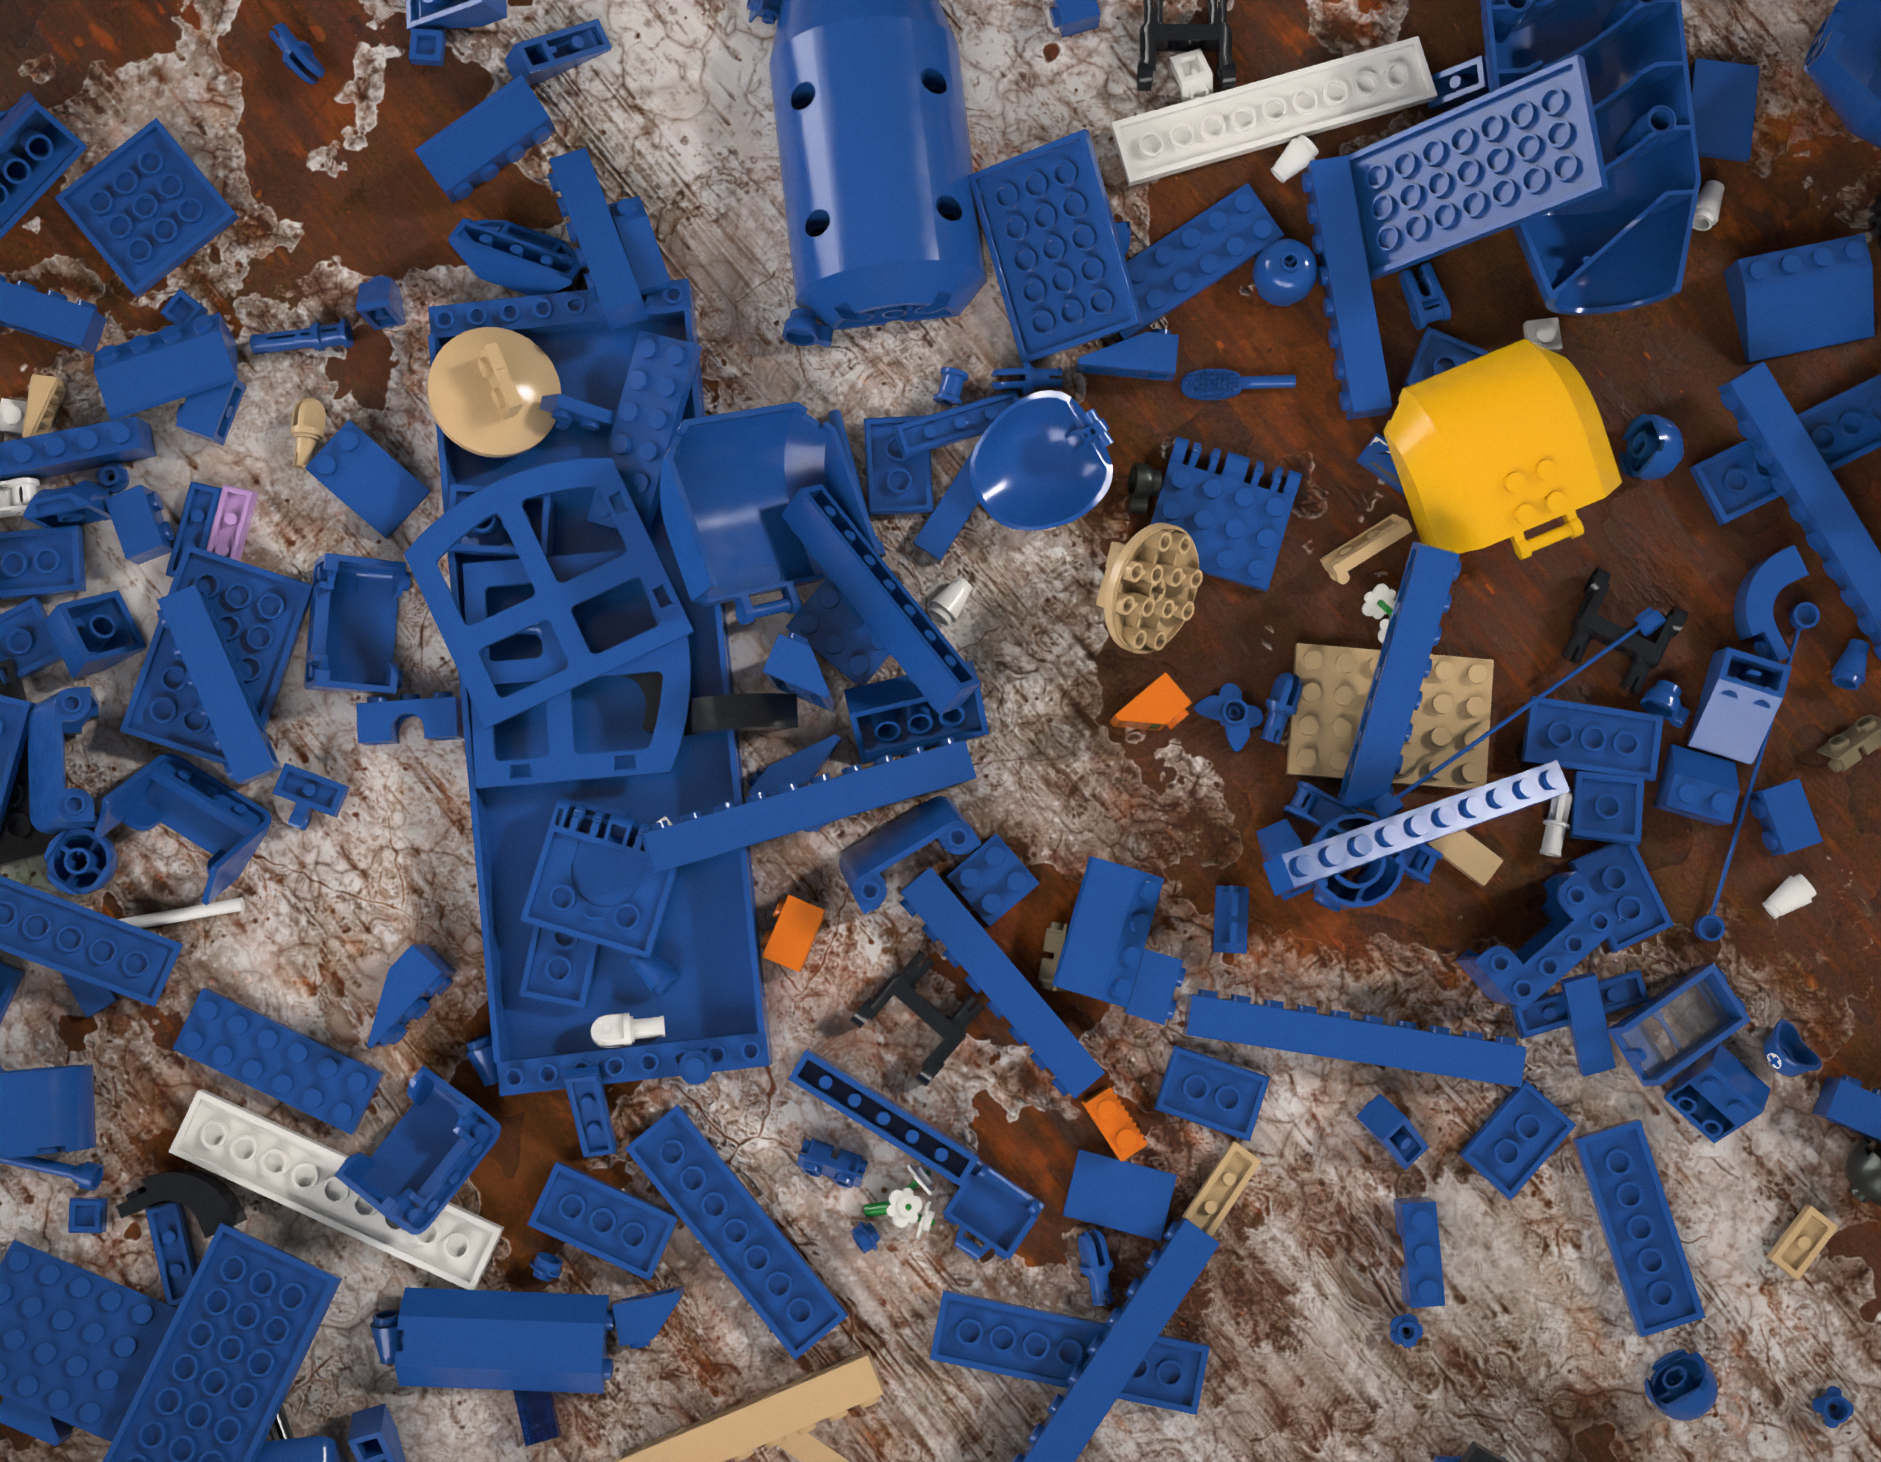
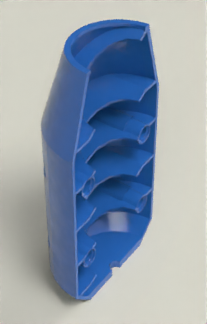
M781 0L769 70L796 304L801 308L813 311L816 314V319L823 325L831 326L833 331L886 325L888 322L898 320L912 322L959 316L985 285L987 277L979 213L968 175L973 174L974 170L959 47L939 0Z
M1480 0L1489 93L1576 54L1583 56L1609 190L1511 227L1547 309L1566 315L1606 314L1651 305L1681 292L1701 182L1681 0Z

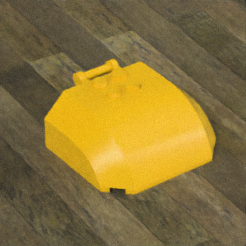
M1527 339L1519 340L1403 388L1399 395V404L1391 420H1388L1383 431L1421 543L1451 550L1458 554L1483 549L1510 537L1515 554L1520 560L1531 557L1532 552L1568 537L1573 539L1584 534V528L1575 510L1606 498L1622 483L1602 418L1582 376L1566 357ZM1562 516L1564 525L1528 540L1525 539L1524 531Z

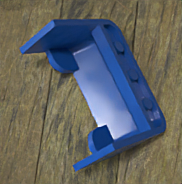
M162 754L103 798L94 836L100 839L121 822L140 831L150 830L160 822L213 854L207 863L206 870L209 877L201 901L203 904L208 905L239 878L266 836L272 818L266 809L184 758L175 754Z

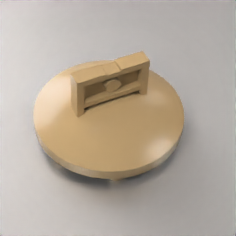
M476 328L452 338L436 355L427 379L428 404L440 429L461 448L477 455L493 458L519 455L538 445L548 435L556 422V419L551 417L552 413L540 409L542 396L561 394L559 377L549 357L527 337L504 328Z
M1154 523L1136 533L1127 544L1111 542L1105 565L1106 571L1101 581L1096 605L1105 609L1108 631L1119 647L1136 654L1160 651L1194 613V599L1197 588L1203 579V573L1199 570L1198 553L1194 541L1184 529L1169 523Z

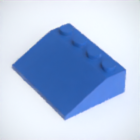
M1865 233L1738 259L1724 271L1746 364L1874 337L1873 264Z

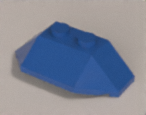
M462 218L448 237L449 244L478 278L528 296L550 294L568 287L582 269L575 251L566 241L506 220L484 219L473 221L472 219Z

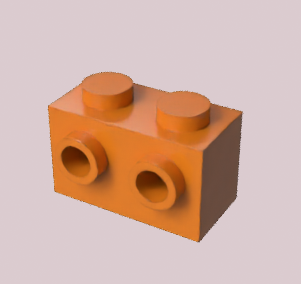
M789 894L786 900L780 898L773 917L778 919L773 931L767 929L760 944V948L764 949L762 957L801 972L827 910Z

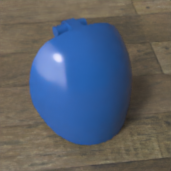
M1039 391L1014 402L994 419L973 450L969 465V475L978 501L993 519L1011 529L1023 531L1043 530L1075 521L1093 509L1109 490L1113 478V465L1106 447L1114 442L1107 431L1110 427L1103 417L1100 418L1094 407L1085 412L1071 396L1061 391Z

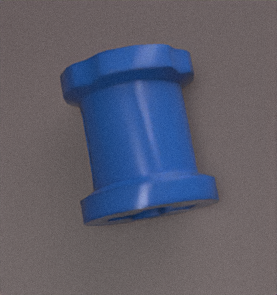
M942 367L940 370L942 379L939 391L934 394L933 400L948 407L955 408L961 406L962 400L960 396L963 384L968 381L969 374L957 368Z

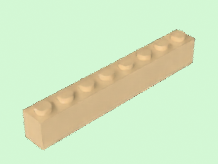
M867 1349L620 1453L614 1462H724L731 1458L738 1462L753 1455V1449L764 1444L766 1448H772L786 1440L784 1436L797 1431L798 1435L805 1434L817 1427L816 1422L829 1418V1421L832 1422L848 1414L847 1409L860 1404L861 1408H866L880 1401L879 1396L884 1393V1385L870 1350Z

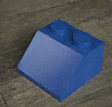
M119 590L58 604L44 621L72 679L102 672L147 648Z
M1669 744L1653 808L1716 826L1731 824L1740 792L1736 763Z

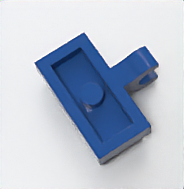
M559 393L542 396L540 409L552 413L551 417L556 419L553 427L560 430H566L573 420L580 422L581 428L598 431L600 427L613 425L614 411Z
M285 763L272 794L296 802L287 824L306 831L311 820L312 809L337 818L350 787Z

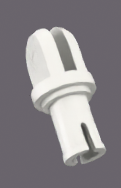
M630 1013L604 1015L598 1017L593 1022L590 1031L591 1037L596 1045L607 1049L632 1047L635 1039L665 1038L664 1016L633 1019Z

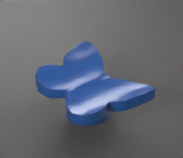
M1226 683L1222 686L1219 696H1208L1194 706V711L1208 719L1220 721V724L1225 726L1226 738L1233 752H1238L1243 748L1250 736L1249 728L1258 727L1263 722L1261 710L1256 706L1247 705L1242 700L1241 690L1233 683Z

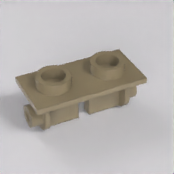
M1872 714L1859 718L1850 728L1841 734L1831 737L1828 743L1817 749V752L1831 758L1828 765L1835 773L1839 771L1845 772L1862 759L1858 751L1860 747L1864 754L1869 755L1881 746V718Z
M1051 922L1050 928L1046 929L1043 951L1054 953V959L1042 958L1038 977V981H1041L1040 988L1068 992V990L1052 986L1068 932V924Z

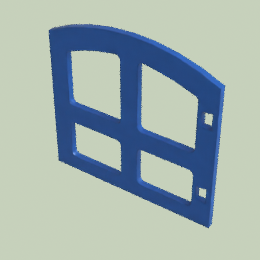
M581 458L553 462L523 470L498 480L471 494L446 511L404 553L485 729H489L694 633L692 625L612 458ZM597 488L600 490L626 545V553L577 577L560 583L557 581L523 509V504L526 500L568 490ZM620 493L628 510L620 514H616L609 499ZM498 515L503 521L534 587L535 593L533 597L478 623L466 625L438 566V562L458 541L492 516ZM635 578L641 579L660 617V624L599 654H592L573 616V608ZM664 586L672 604L661 608L653 591ZM549 621L568 660V667L507 697H500L481 658V651L540 622Z
M626 550L548 556L546 558L557 581L563 583L624 555ZM660 558V560H661V562H662V564H663V566H664V568H665V570H666V573H667V575H668V577H669V579H670V581H671V583H672V585H673V587H674V584H673V582H672V579H671V577H670V574H669V572L667 571V569H666V567H665V565H664L662 559ZM520 559L463 563L466 625H473L488 618L486 592L489 588L532 584ZM640 579V582L649 600L656 621V625L658 626L660 624V617L652 603V600L644 586L643 581ZM664 586L653 591L661 608L672 604ZM549 621L541 622L543 652L538 658L491 661L489 647L481 651V658L495 687L537 683L568 667V660ZM688 635L600 676L608 677L656 672L663 675L657 722L650 746L646 749L578 754L575 749L572 690L546 701L549 745L547 756L498 761L495 750L494 726L485 729L471 699L476 789L672 773L683 742L689 714L691 654ZM635 756L636 767L615 769L616 757ZM530 765L532 776L511 777L512 766Z

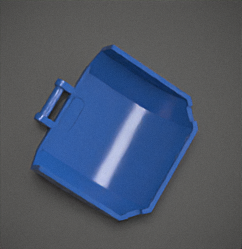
M799 402L685 419L681 422L663 458L660 474L661 510L666 532L691 602L708 607L734 601L736 605V618L741 625L753 623L756 618L782 612L787 614L800 612L802 603L796 587L816 583L829 577L781 516L800 488L822 484L876 552L880 550L836 427L827 421L820 423L806 413L808 408ZM781 590L783 599L752 606L749 597Z

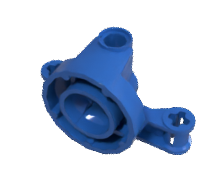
M1298 780L1296 784L1298 789L1289 805H1285L1283 809L1286 813L1301 821L1320 827L1319 831L1312 838L1311 844L1381 821L1380 818L1370 816L1351 806L1344 805L1340 800L1301 780ZM1423 844L1363 865L1357 874L1351 876L1352 882L1341 877L1339 874L1314 883L1315 888L1312 892L1314 897L1312 900L1337 913L1341 909L1373 906L1392 894L1400 884L1403 874L1417 882L1429 885L1431 881L1429 876L1437 860H1441L1443 854Z

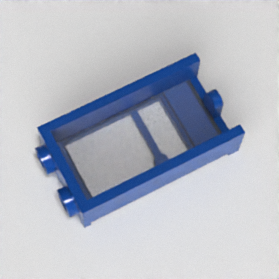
M1714 963L1694 967L1691 972L1624 1019L1607 1028L1643 1086H1661L1749 1023L1751 1019L1746 1013V1007L1742 1000L1735 996L1727 984L1726 975Z

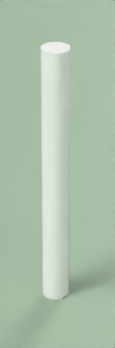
M241 897L213 902L208 905L201 904L117 920L139 928H147L245 910V902Z

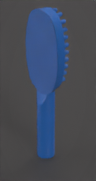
M1202 369L1187 373L1182 378L1180 387L1183 394L1188 398L1213 401L1234 397L1242 389L1295 388L1296 378L1295 375L1240 376L1239 373L1227 369Z

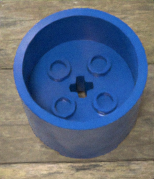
M93 1064L0 1072V1158L37 1156L38 1154L61 1152V1150L63 1152H72L96 1147Z

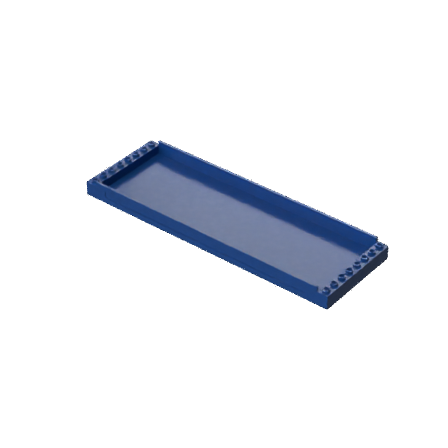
M688 278L670 280L672 287L641 295L648 316L647 319L611 331L606 318L599 320L593 300L599 298L596 292L590 294L589 289L428 307L431 334L428 335L430 365L432 366L441 348L452 338L463 332L482 327L508 329L527 337L545 352L556 369L562 395L614 411L616 417L640 330L698 344L693 289ZM700 357L682 421L706 416ZM573 420L566 430L552 427L548 435L538 445L522 454L504 458H493L477 455L461 448L449 439L436 423L444 513L449 510L450 484L488 486L523 470L553 462L581 458H604L613 425L602 426L598 431L581 428L580 422ZM595 488L554 493L556 496L553 556L627 550L618 529L587 521ZM659 500L649 537L670 574L679 600L694 630V633L688 635L691 654L690 702L694 698L735 694L726 605L721 603L704 607L691 602L666 532L661 502ZM447 552L451 594L465 624L463 563L512 559ZM635 578L575 606L572 611L573 615L582 621V628L580 630L591 653L605 651L657 626L649 600L639 578ZM533 585L489 588L486 592L487 616H493L533 597L535 593ZM513 635L489 646L491 661L538 658L543 652L541 640L538 636ZM459 674L494 1063H497L500 1096L566 1089L563 1078L565 1070L599 1066L603 1085L681 1076L679 1073V1062L684 1054L692 1050L704 1051L711 1057L713 1072L763 1067L773 1064L750 846L679 867L653 950V955L675 967V973L679 975V980L675 986L664 996H660L657 992L652 993L629 963L634 954L603 945L599 946L586 1009L518 996L533 924L522 922L520 918L558 799L563 798L627 811L626 818L635 820L634 831L628 844L629 847L633 848L642 822L651 825L667 816L674 825L682 822L680 818L682 815L700 811L701 816L714 813V806L733 801L734 807L746 804L739 731L684 736L672 773L476 789L471 698ZM619 676L598 677L572 689L575 749L578 754L646 749L650 746L653 734L646 733L643 730L646 700L644 692L637 682ZM534 683L501 685L495 688L500 697H507ZM546 702L494 726L495 750L498 761L542 758L548 755ZM635 756L616 757L615 769L636 767ZM530 765L512 766L511 777L532 776ZM630 1013L633 1019L664 1016L665 1038L635 1039L632 1047L601 1048L593 1042L590 1031L593 1022L598 1017L604 1015Z

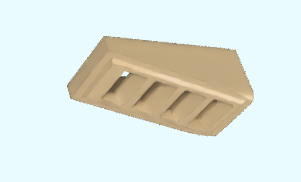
M32 374L22 438L49 433L66 395L67 383L57 377Z

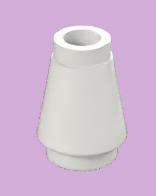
M1301 134L1297 139L1293 138L1270 170L1281 183H1284L1306 168L1310 161L1315 160L1314 157L1319 151L1311 140Z
M1715 180L1707 181L1698 194L1692 228L1706 231L1718 222L1723 192L1725 190L1721 182Z
M957 577L955 581L929 602L928 614L945 627H948L951 622L955 623L969 593L973 589L972 586L963 578Z
M1799 873L1794 877L1790 875L1762 905L1771 917L1776 919L1811 903V898L1816 896L1817 893L1809 881Z

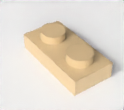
M1805 1204L1766 1258L1791 1278L1798 1281L1838 1229V1226L1813 1206Z

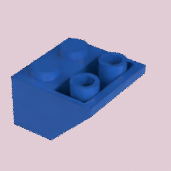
M1719 1043L1686 1069L1665 1093L1664 1099L1709 1140L1716 1143L1762 1114L1771 1089Z

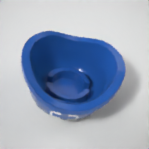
M1786 1019L1779 1020L1774 1030L1763 1042V1053L1766 1060L1773 1069L1783 1076L1796 1077L1807 1071H1815L1822 1067L1819 1056L1803 1042L1796 1027Z

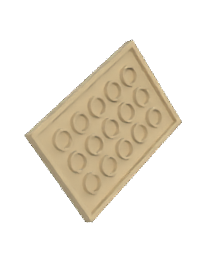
M1303 643L1295 644L1293 675L1296 674L1302 679L1303 689L1297 705V714L1290 717L1286 775L1343 779L1381 650ZM1430 654L1429 658L1432 659L1431 671L1429 676L1422 680L1420 691H1422L1421 704L1418 710H1413L1410 723L1413 724L1412 734L1409 741L1403 744L1401 755H1403L1402 767L1398 774H1394L1392 784L1412 785L1490 730L1494 660ZM1489 736L1419 786L1471 790L1486 785Z

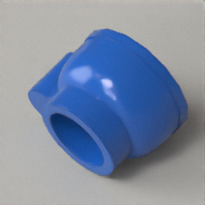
M796 308L790 312V317L785 321L782 337L788 343L797 346L819 344L823 347H829L832 343L833 328L817 324L816 314L813 311L805 308Z
M1658 680L1654 687L1646 691L1640 702L1641 707L1646 712L1664 716V720H1668L1671 725L1677 728L1683 727L1690 713L1688 709L1681 705L1679 699L1682 693L1681 689L1674 683L1666 680Z

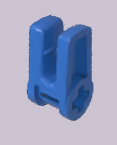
M1430 262L1422 264L1418 270L1419 283L1422 284L1426 296L1421 293L1418 281H1416L1411 269L1400 272L1398 279L1409 307L1411 320L1417 330L1423 329L1428 323L1437 320L1445 322L1451 319L1449 301L1441 289Z

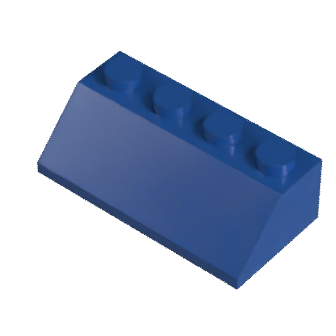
M520 74L414 151L451 203H454L457 200L467 198L473 192V188L483 181H490L495 178L500 169L508 163L519 161L525 155L526 150L533 145L542 144L547 141L556 129L550 116Z
M28 93L0 122V239L87 148L79 138Z
M220 312L212 315H201L193 321L178 326L170 325L162 331L147 336L139 335L131 341L116 346L108 345L94 352V374L111 420L119 419L238 380L237 343Z
M789 632L787 637L778 634L762 671L773 688L788 694H797V698L834 713L836 705L813 649L807 643L808 639Z
M973 660L966 661L965 663L977 676ZM908 675L844 690L861 764L888 755L904 754V751L923 746L924 749L936 747L935 742L954 737L955 742L989 734L980 684L960 708L941 715L930 706L926 697L908 678Z
M1089 856L1052 986L1127 1008L1164 878Z

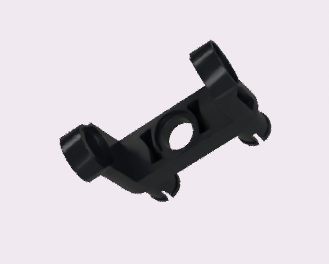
M1143 0L1144 24L1139 30L1140 61H1138L1137 91H1151L1153 71H1156L1155 51H1192L1199 48L1201 51H1216V82L1220 83V91L1235 88L1236 63L1232 61V28L1227 23L1228 0H1220L1218 8L1217 0H1207L1208 24H1164V0H1156L1154 8L1153 0Z
M1597 567L1592 572L1584 587L1583 593L1586 595L1571 623V630L1573 632L1560 654L1565 660L1570 657L1569 662L1574 664L1581 663V659L1591 639L1609 646L1629 632V630L1596 614L1610 587L1608 581L1611 576L1610 572L1600 567ZM1673 606L1665 616L1666 622L1654 631L1650 641L1634 633L1613 648L1615 651L1629 657L1632 661L1623 681L1619 685L1622 689L1626 690L1629 687L1628 692L1640 694L1650 670L1658 667L1671 638H1674L1682 629L1688 616L1687 611Z
M918 950L901 972L898 970L893 972L872 998H868L850 1021L860 1029L869 1018L872 1020L893 995L902 1001L944 1038L923 1062V1069L915 1077L926 1087L945 1065L946 1059L965 1039L968 1033L966 1031L967 1027L985 1007L978 1001L971 1011H968L970 1006L976 1001L969 993L968 997L951 1016H944L916 991L917 987L915 985L935 964L928 957L921 967H918L917 965L926 956L921 950Z

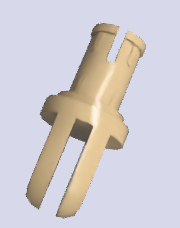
M303 398L295 404L293 409L290 434L293 435L296 442L292 467L306 470L305 467L315 457L317 442L324 438L326 412L323 404L315 398Z

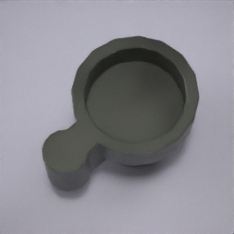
M1134 462L1132 464L1128 477V513L1144 515L1147 513L1149 496H1158L1161 490L1162 473L1160 470H1154L1150 465Z

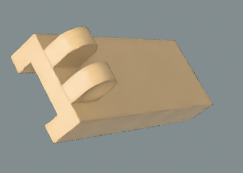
M1392 514L1322 557L1320 561L1331 579L1340 584H1346L1350 579L1349 570L1413 530L1407 519Z
M1465 830L1425 844L1442 853V858L1480 887H1484L1504 861Z
M1232 1141L1182 1217L1212 1237L1262 1161L1238 1143Z

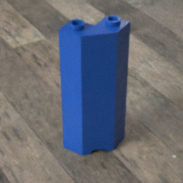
M405 1287L397 1322V1330H402L401 1347L395 1353V1370L399 1386L604 1394L606 1380H611L613 1374V1359L608 1358L606 1346L608 1331H614L615 1318L613 1309H610L609 1295Z

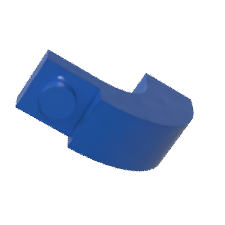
M1795 545L1777 552L1756 564L1742 580L1735 597L1734 622L1740 641L1753 637L1756 654L1759 657L1775 662L1791 656L1774 620L1773 607L1775 599L1786 585L1809 575Z

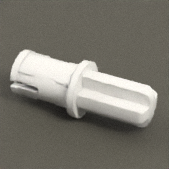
M1567 792L1551 799L1548 818L1543 820V824L1546 827L1542 847L1539 852L1543 855L1561 857L1566 829H1570V825L1567 823L1573 799L1571 793Z

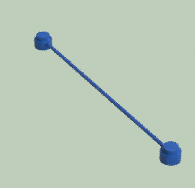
M1809 602L1795 605L1789 611V622L1796 628L1789 650L1791 656L1787 657L1785 665H1791L1801 630L1814 627L1820 619L1818 608ZM1772 724L1757 755L1709 915L1698 917L1694 923V932L1703 941H1717L1725 932L1724 922L1715 915Z
M1651 607L1644 610L1635 618V621L1638 623L1636 627L1397 796H1392L1390 792L1382 795L1373 803L1376 808L1374 812L1381 820L1395 816L1404 808V804L1400 799L1638 630L1645 637L1652 634L1666 622L1665 617L1658 610L1654 611Z

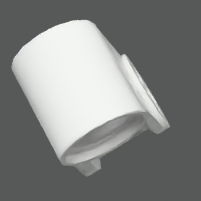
M15 478L9 481H0V518L23 516L30 500L37 493L40 480L36 478Z

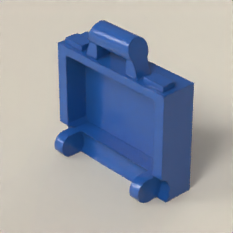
M979 1159L962 1188L960 1186L957 1188L943 1209L942 1214H944L943 1218L954 1226L956 1223L959 1225L954 1246L974 1260H978L993 1248L994 1253L1003 1260H1006V1258L1010 1260L1038 1218L1045 1203ZM968 1231L983 1241L982 1247H979L963 1236L965 1232Z

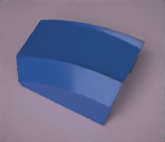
M82 481L78 484L56 489H43L37 492L30 500L23 516L26 520L44 528L80 526L110 520L111 516L104 498L112 496L113 493L106 491L93 481Z

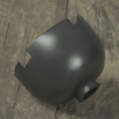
M1864 1138L1850 1152L1845 1164L1846 1176L1852 1183L1849 1190L1861 1202L1866 1203L1870 1200L1876 1205L1881 1206V1148L1878 1147L1875 1153L1868 1147L1872 1141Z

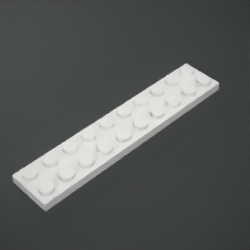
M1419 36L1114 121L1111 123V130L1128 186L1130 187L1286 143L1293 138L1297 139L1301 134L1307 137L1431 102L1438 95Z
M204 1089L197 1091L169 1150V1153L467 1290H476L504 1229L503 1226L449 1202L426 1231L418 1235H412L382 1215L334 1176L345 1159L349 1157L348 1155Z

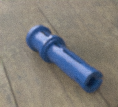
M347 318L341 319L339 323L322 325L321 322H315L310 325V328L250 335V347L254 355L304 348H314L320 352L325 351L327 347L344 345L345 348H352L354 343L352 327Z

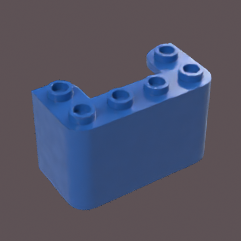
M1577 871L1552 874L1541 884L1546 889L1547 898L1545 904L1540 909L1551 921L1513 953L1507 947L1491 946L1483 953L1477 954L1471 949H1467L1455 959L1491 1001L1514 1006H1528L1532 1004L1613 932L1616 924L1613 912Z

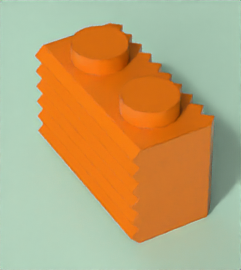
M1105 1085L1082 1101V1104L1121 1162L1147 1146L1148 1141L1140 1132V1129L1136 1126V1123L1132 1120L1133 1118L1129 1115V1112L1125 1109V1106L1121 1103V1100L1117 1097L1111 1086Z

